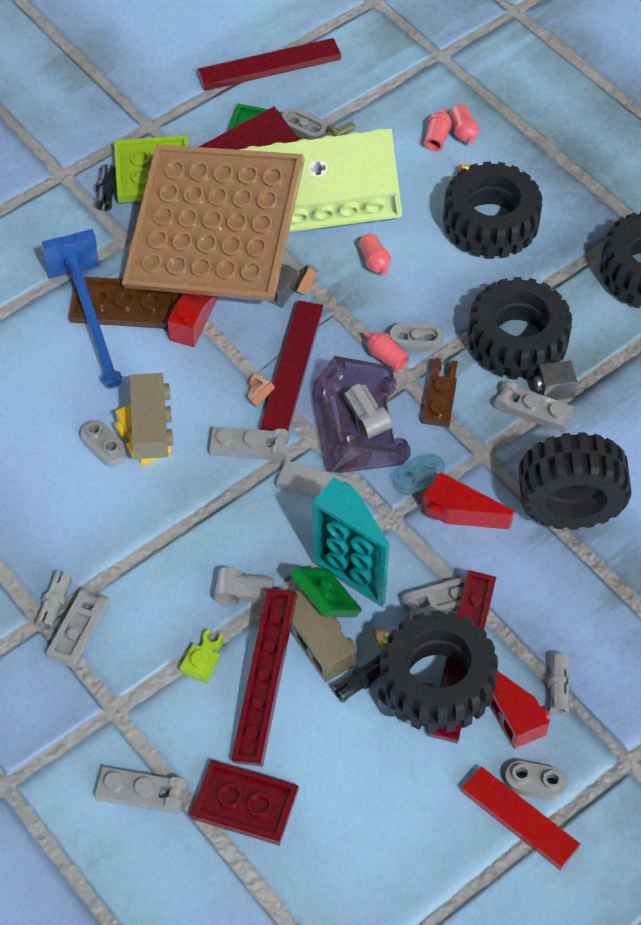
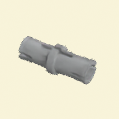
M60 571L54 573L49 591L43 595L42 601L44 604L35 622V625L42 630H45L46 625H48L47 631L54 629L59 611L66 604L64 598L72 582V577L65 572L62 573L61 578Z
M555 653L554 656H550L551 675L548 679V688L551 694L550 713L558 716L569 713V690L572 688V681L569 679L570 657L564 653Z

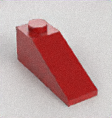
M184 294L177 301L168 319L170 341L195 347L218 296Z
M442 472L438 474L423 495L422 511L431 519L440 520L445 524L510 529L512 526L513 509Z
M497 670L496 690L494 691V698L490 707L512 747L515 749L546 736L550 723L547 709L544 706H540L532 694Z

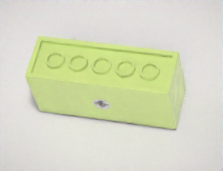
M376 129L364 133L352 132L342 136H325L313 140L301 139L297 142H278L268 146H249L246 149H239L303 154L305 162L289 232L403 217L392 129Z

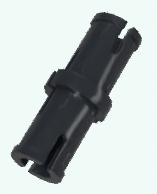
M108 164L102 165L100 168V180L96 185V191L98 192L96 207L101 211L103 203H105V211H109L112 208L113 194L116 192V184L114 182L116 168L113 165H110L109 172H107Z
M378 654L361 668H354L350 676L332 687L337 698L341 696L340 702H346L347 699L361 689H368L371 687V682L380 677L381 654Z

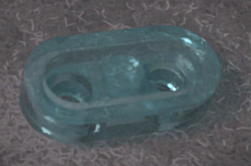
M425 454L398 468L393 477L395 490L402 495H412L430 486L440 472L444 473L445 464L443 459L436 454ZM404 476H410L411 479H405Z

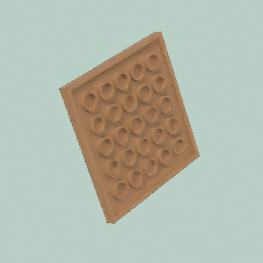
M156 144L122 285L129 289L274 301L305 162L303 154Z

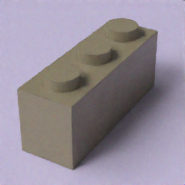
M163 373L130 375L134 459L168 457V446H173L172 429H167L166 424L172 423L171 406H165V400H171L169 383L164 384Z
M301 589L296 592L298 596L290 633L326 683L356 665L357 647L350 637L346 638L341 632V625L336 617H324Z

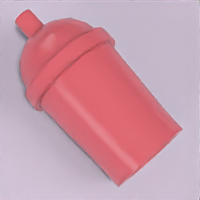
M457 105L450 111L455 135L459 140L472 144L478 135L479 126L466 105Z
M444 108L442 111L435 112L428 120L424 145L432 151L443 149L448 132L452 128L451 118Z
M369 233L364 235L358 244L368 269L375 273L386 275L391 263L390 253L385 250L376 234Z
M367 331L365 333V336L368 338L367 347L373 357H377L395 372L400 371L406 365L410 356L391 339L390 335L382 332L371 334Z

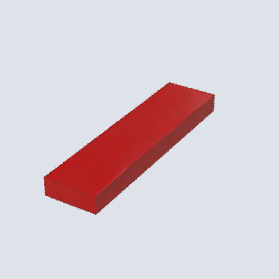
M482 766L462 787L464 795L559 870L565 866L580 848L581 844Z

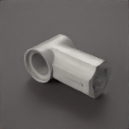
M356 384L344 393V399L355 415L357 427L364 439H370L392 428L388 412L384 407L377 405L365 384Z
M221 568L217 575L214 599L216 602L227 606L237 605L240 601L264 603L267 589H273L274 577L243 575V572L236 568Z

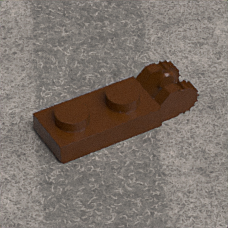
M435 358L433 374L430 375L422 424L450 427L457 384L456 372L458 361L452 360L449 367L450 375L449 377L439 376L442 367L441 359Z

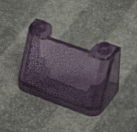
M334 356L314 382L312 400L324 466L328 472L344 473L401 466L411 456V448L405 438H396L394 440L392 428L370 439H364L357 427L356 417L344 399V393L352 386L359 383L361 385L365 384L377 405L384 407L388 412L386 400L396 389V379L394 378L392 366Z

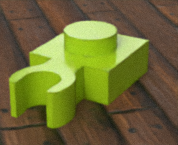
M210 629L206 630L203 635L202 646L193 643L180 667L182 674L208 684L220 661V654L216 653V651L223 645L222 634H220L217 641H209L211 637Z

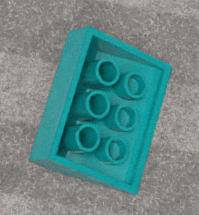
M333 477L312 501V563L322 569H329L337 579L380 607H383L386 601L390 544L355 488L349 483L341 482Z

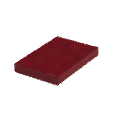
M211 760L190 817L192 820L280 846L299 792V785Z

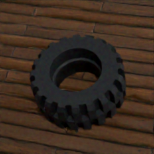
M491 161L483 162V165H478V163L470 165L468 170L464 168L458 172L457 176L451 179L449 186L446 188L443 212L445 231L450 235L449 238L454 244L459 243L460 249L465 252L471 251L474 256L480 257V255L487 256V259H494L495 256H500V258L509 257L510 253L515 255L521 252L523 247H528L538 233L543 205L542 193L537 183L531 180V176L525 171L520 172L519 168L514 165L509 167L504 162L491 164ZM484 204H494L506 208L511 213L501 216H490L474 208Z
M634 212L627 215L625 219H619L607 232L601 256L600 273L602 274L604 284L606 286L609 285L608 290L614 296L618 295L620 301L625 304L627 302L632 303V307L640 309L641 263L633 255L641 254V212L637 215Z
M514 277L513 280L509 281L507 278L499 280L497 285L492 283L485 287V291H481L476 296L475 302L472 303L468 327L469 348L473 351L475 359L478 362L482 361L484 368L488 371L494 370L498 376L503 377V375L510 376V379L518 380V377H524L525 380L533 379L534 375L538 374L539 364L560 362L564 359L572 329L570 307L565 300H562L560 293L556 290L552 291L551 286L544 282L540 284L537 283L536 279L532 278L522 280V277ZM510 320H521L533 324L541 332L533 336L519 337L503 331L498 325Z
M578 432V434L570 435V433H564L560 437L552 436L546 438L545 442H538L532 447V450L529 449L519 463L518 473L522 508L534 521H539L547 527L554 526L556 529L562 530L564 528L579 530L580 527L591 528L595 527V524L598 523L604 524L611 517H617L626 508L631 498L632 491L628 460L624 450L609 438L604 439L598 434L587 435L586 432Z
M440 610L431 611V615L426 616L422 612L414 615V620L412 621L405 619L399 623V631L396 629L392 630L387 637V643L383 644L380 660L382 694L386 696V703L390 710L396 709V716L403 722L409 719L411 727L418 730L421 729V726L428 727V732L437 733V729L442 728L446 729V733L456 731L457 725L461 724L462 728L471 725L473 716L479 719L485 713V708L492 703L497 681L498 658L495 654V646L492 640L486 639L487 632L481 626L475 628L474 621L468 617L460 619L458 618V613L450 611L448 615L440 614ZM443 655L461 663L468 674L453 686L434 688L416 680L410 673V669L415 663L425 657Z

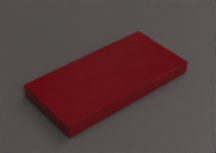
M274 106L199 147L239 150L246 149L249 146L261 147L278 142H297L300 139Z

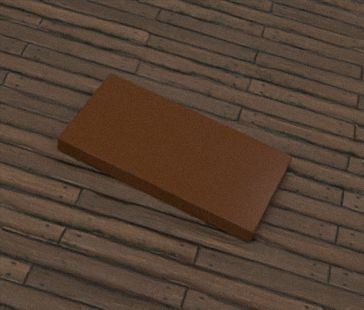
M84 277L100 325L168 329V319L179 300L180 293L129 289L122 285L123 279ZM75 285L69 320L70 323L88 324Z

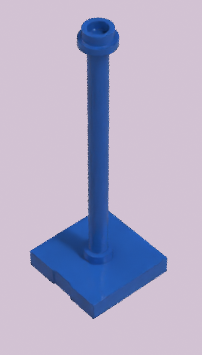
M93 229L42 241L46 271L49 279L72 273L104 371L101 377L102 383L107 388L118 387L121 384L122 376L119 371L114 370L82 270L99 266L96 237Z

